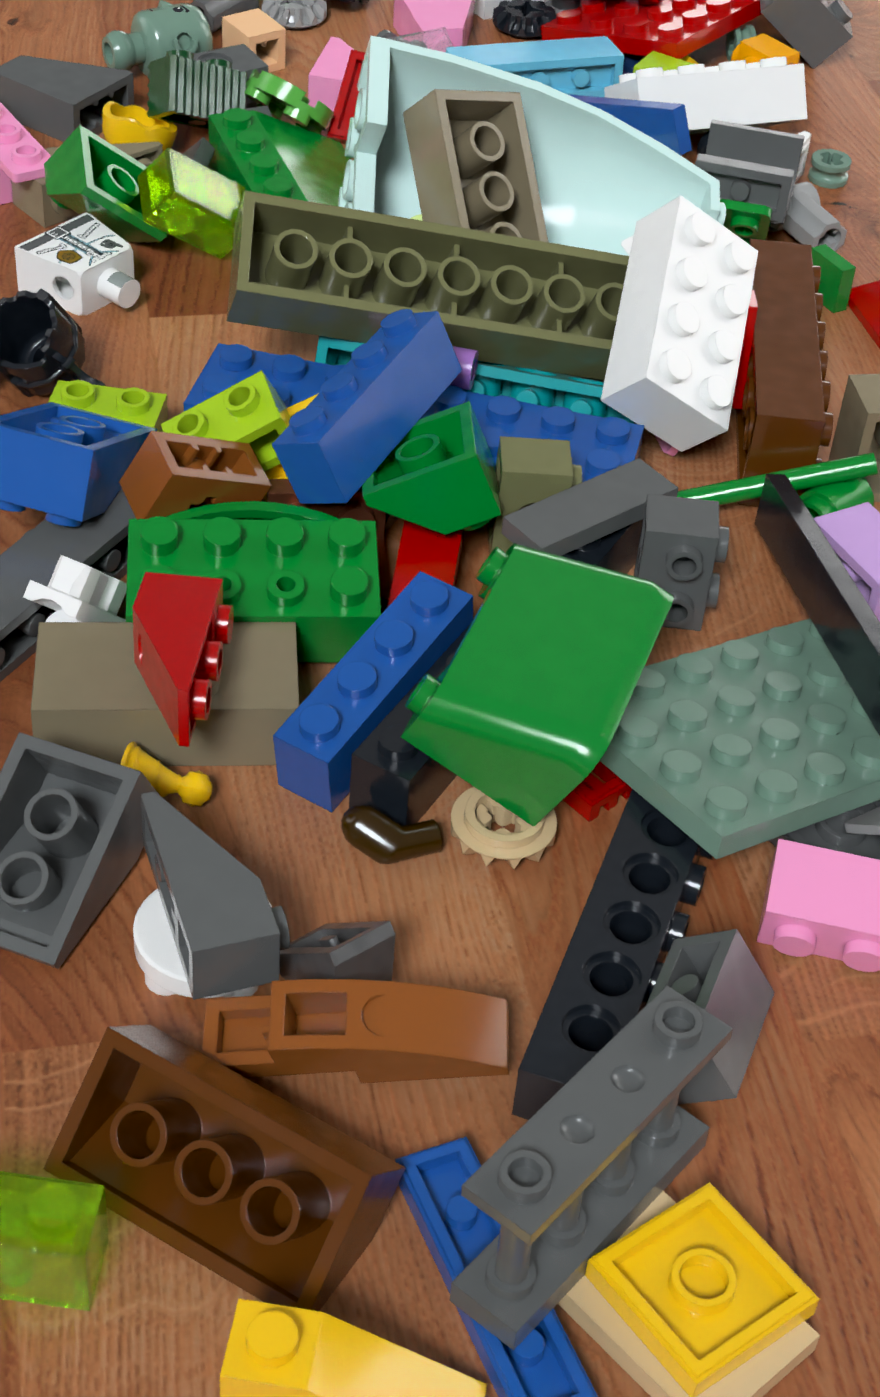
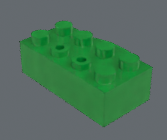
M262 501L216 503L180 511L166 517L155 516L149 519H129L126 622H133L132 607L145 572L223 579V605H233L234 622H296L297 662H339L381 615L376 521H357L352 518L339 519L301 506Z

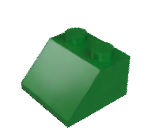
M79 125L44 163L47 195L61 208L72 209L80 215L85 212L91 214L126 242H161L167 236L158 173L85 127Z
M470 401L418 420L362 485V496L367 506L444 535L460 529L465 531L478 529L487 524L492 518L501 515L494 459Z

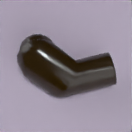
M368 805L349 808L341 819V829L345 839L353 847L379 864H391L442 850L441 833L434 819L401 826L376 808Z

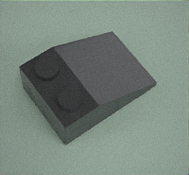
M19 732L0 772V949L56 969L60 968L135 865L143 849L141 794L153 791L157 794L159 793L141 771Z

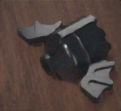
M40 289L37 293L24 290L17 292L13 297H3L0 299V374L16 390L27 397L35 395L44 396L52 394L58 380H82L93 385L106 386L103 382L90 377L81 370L86 359L85 339L82 336V329L51 294L43 289Z

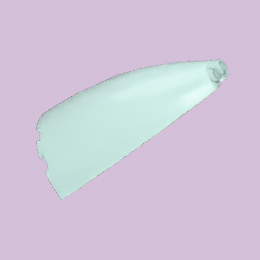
M370 36L357 84L359 93L355 117L350 118L344 153L345 157L354 159H349L346 164L343 187H340L339 207L409 219L421 214L403 112L434 89L520 92L548 242L629 256L622 247L621 242L634 235L636 222L680 195L721 225H724L726 206L724 202H720L719 180L664 144L609 113L538 81L449 53L387 38Z

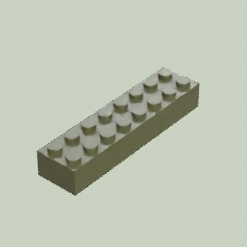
M245 191L234 227L227 321L366 343L380 329L381 321L395 311L410 309L413 313L438 311L452 346L477 350L479 353L478 361L605 380L629 256Z

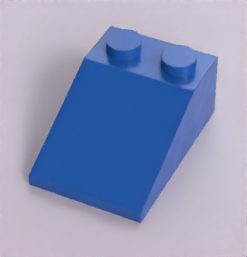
M54 402L0 415V509L22 512L27 507L46 512L45 520L48 522L69 527L81 526L83 521L106 511L121 490L119 481L149 433L157 431V429Z

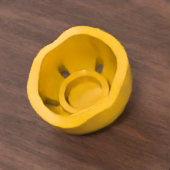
M109 101L103 107L102 131L106 141L110 144L160 142L163 155L173 146L177 136V126L173 122L149 118L147 110L138 105L124 107L117 102Z

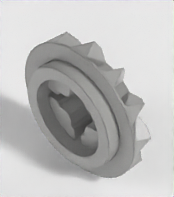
M263 0L261 10L286 29L302 30L311 28L325 20L327 16V2L324 0Z

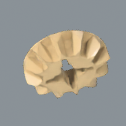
M474 786L463 792L453 804L451 811V836L460 840L463 854H481L486 867L495 859L506 860L513 869L516 868L522 858L539 862L544 849L554 845L557 830V817L554 809L533 827ZM492 822H496L503 827L512 823L515 824V830L513 833L505 828L493 831L491 830Z

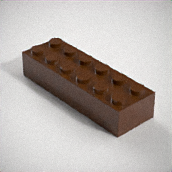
M750 239L749 245L758 250L752 290H755L758 310L742 409H736L738 479L821 463L822 458H817L819 447H828L830 444L833 430V413L827 412L831 384L830 381H824L828 365V351L822 350L826 325L825 322L820 321L823 307V294L818 293L821 267L813 265L811 245ZM810 488L796 490V492L801 496ZM760 498L740 501L738 505L758 507Z

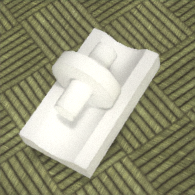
M60 555L48 586L30 580L23 595V598L55 610L45 622H126V619L116 615L126 594L127 583L63 555Z

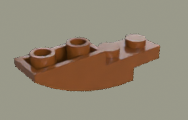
M359 979L272 981L271 995L206 999L202 1054L245 1078L355 1071L361 1083L509 1075V1006L507 999L433 985Z

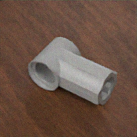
M809 182L795 184L784 223L770 221L768 229L770 232L785 230L800 244L811 245L812 247L826 244L834 251L844 245L847 230L840 225V222L821 206L817 189Z

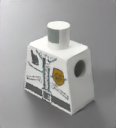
M87 212L14 246L18 291L27 290L37 293L40 289H43L51 294L62 308L78 316H87L112 302L122 308H129L139 298L141 287L140 283L134 279V259L131 245Z

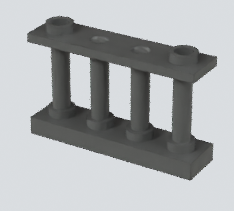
M666 986L462 1184L461 1195L501 1225L499 1235L451 1282L449 1301L514 1351L585 1275L588 1259L615 1243L705 1147L710 1127L677 1105L679 1094L686 1084L731 1039L733 1028L669 986Z

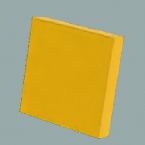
M710 1182L588 1259L585 1271L587 1279L689 1397H697L813 1316L820 1300Z

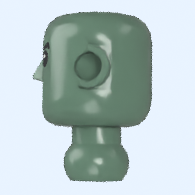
M159 0L157 8L137 12L132 18L130 33L113 30L106 34L102 40L103 56L108 68L129 71L133 66L138 65L141 72L147 77L150 72L148 68L150 62L165 57L167 51L185 50L196 54L213 50L210 26L202 11L188 3L173 5L164 0Z

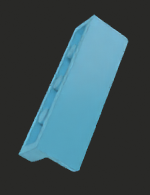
M606 36L446 48V53L541 82L570 95L605 97L604 87L618 84L619 75L623 74L624 54Z

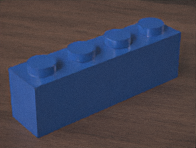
M402 309L386 316L380 323V329L366 343L360 345L352 352V359L337 375L327 379L321 385V392L306 408L298 411L290 418V425L272 443L300 504L347 503L462 371L438 311L413 313L410 309Z
M420 571L274 733L273 741L278 785L332 813L350 792L352 753L473 621V595Z

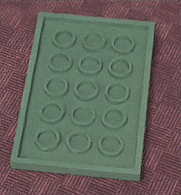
M810 618L644 666L616 732L606 752L600 759V762L716 860L880 800V736Z

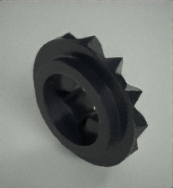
M504 0L499 3L498 7L493 9V24L505 34L521 39L542 37L541 25L557 18L555 9L551 6H545L543 1Z

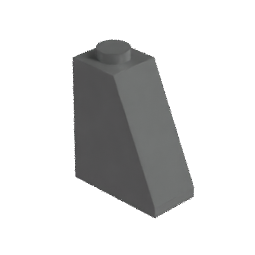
M23 55L0 66V102L22 125L62 142L79 125L96 135L102 133V110L107 102L114 101L124 107L134 105L133 73L127 70Z

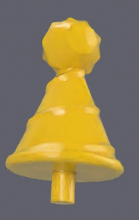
M132 741L127 745L120 765L141 771L161 797L178 793L182 802L191 807L202 806L205 802L209 801L213 792V784L209 779V775L203 774L199 770L195 772L189 771L185 776L181 777L180 774H176L164 766L160 760H156L143 751L140 746H137L136 742Z

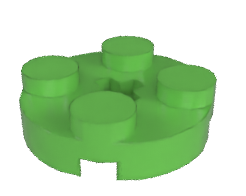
M253 69L246 83L247 88L244 95L258 103L256 107L268 106L272 117L280 120L282 115H285L296 122V126L314 133L321 134L322 131H326L334 115L333 111L319 100L315 107L308 105L310 100L305 97V91L269 72L262 70L259 73L257 69Z

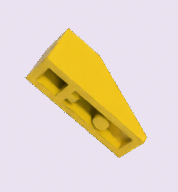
M238 1298L220 1373V1397H485L487 1384L324 1312Z

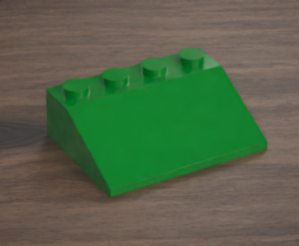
M231 108L224 113L208 115L209 143L215 148L209 166L236 216L238 215L245 191L338 206L340 187H343L346 164L351 159L345 157V149L339 141L255 110Z

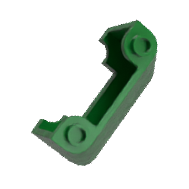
M514 543L506 552L495 547L476 574L475 579L483 583L479 592V597L483 599V602L447 668L437 679L427 673L413 690L405 704V707L412 711L413 715L401 738L534 827L592 772L606 752L672 606L674 597L653 581Z

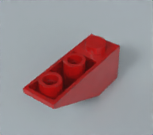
M145 572L132 607L134 662L179 746L189 747L197 720L207 721L209 717L212 699L211 681L218 682L220 680L223 663V644H230L234 608L233 605H223V579Z

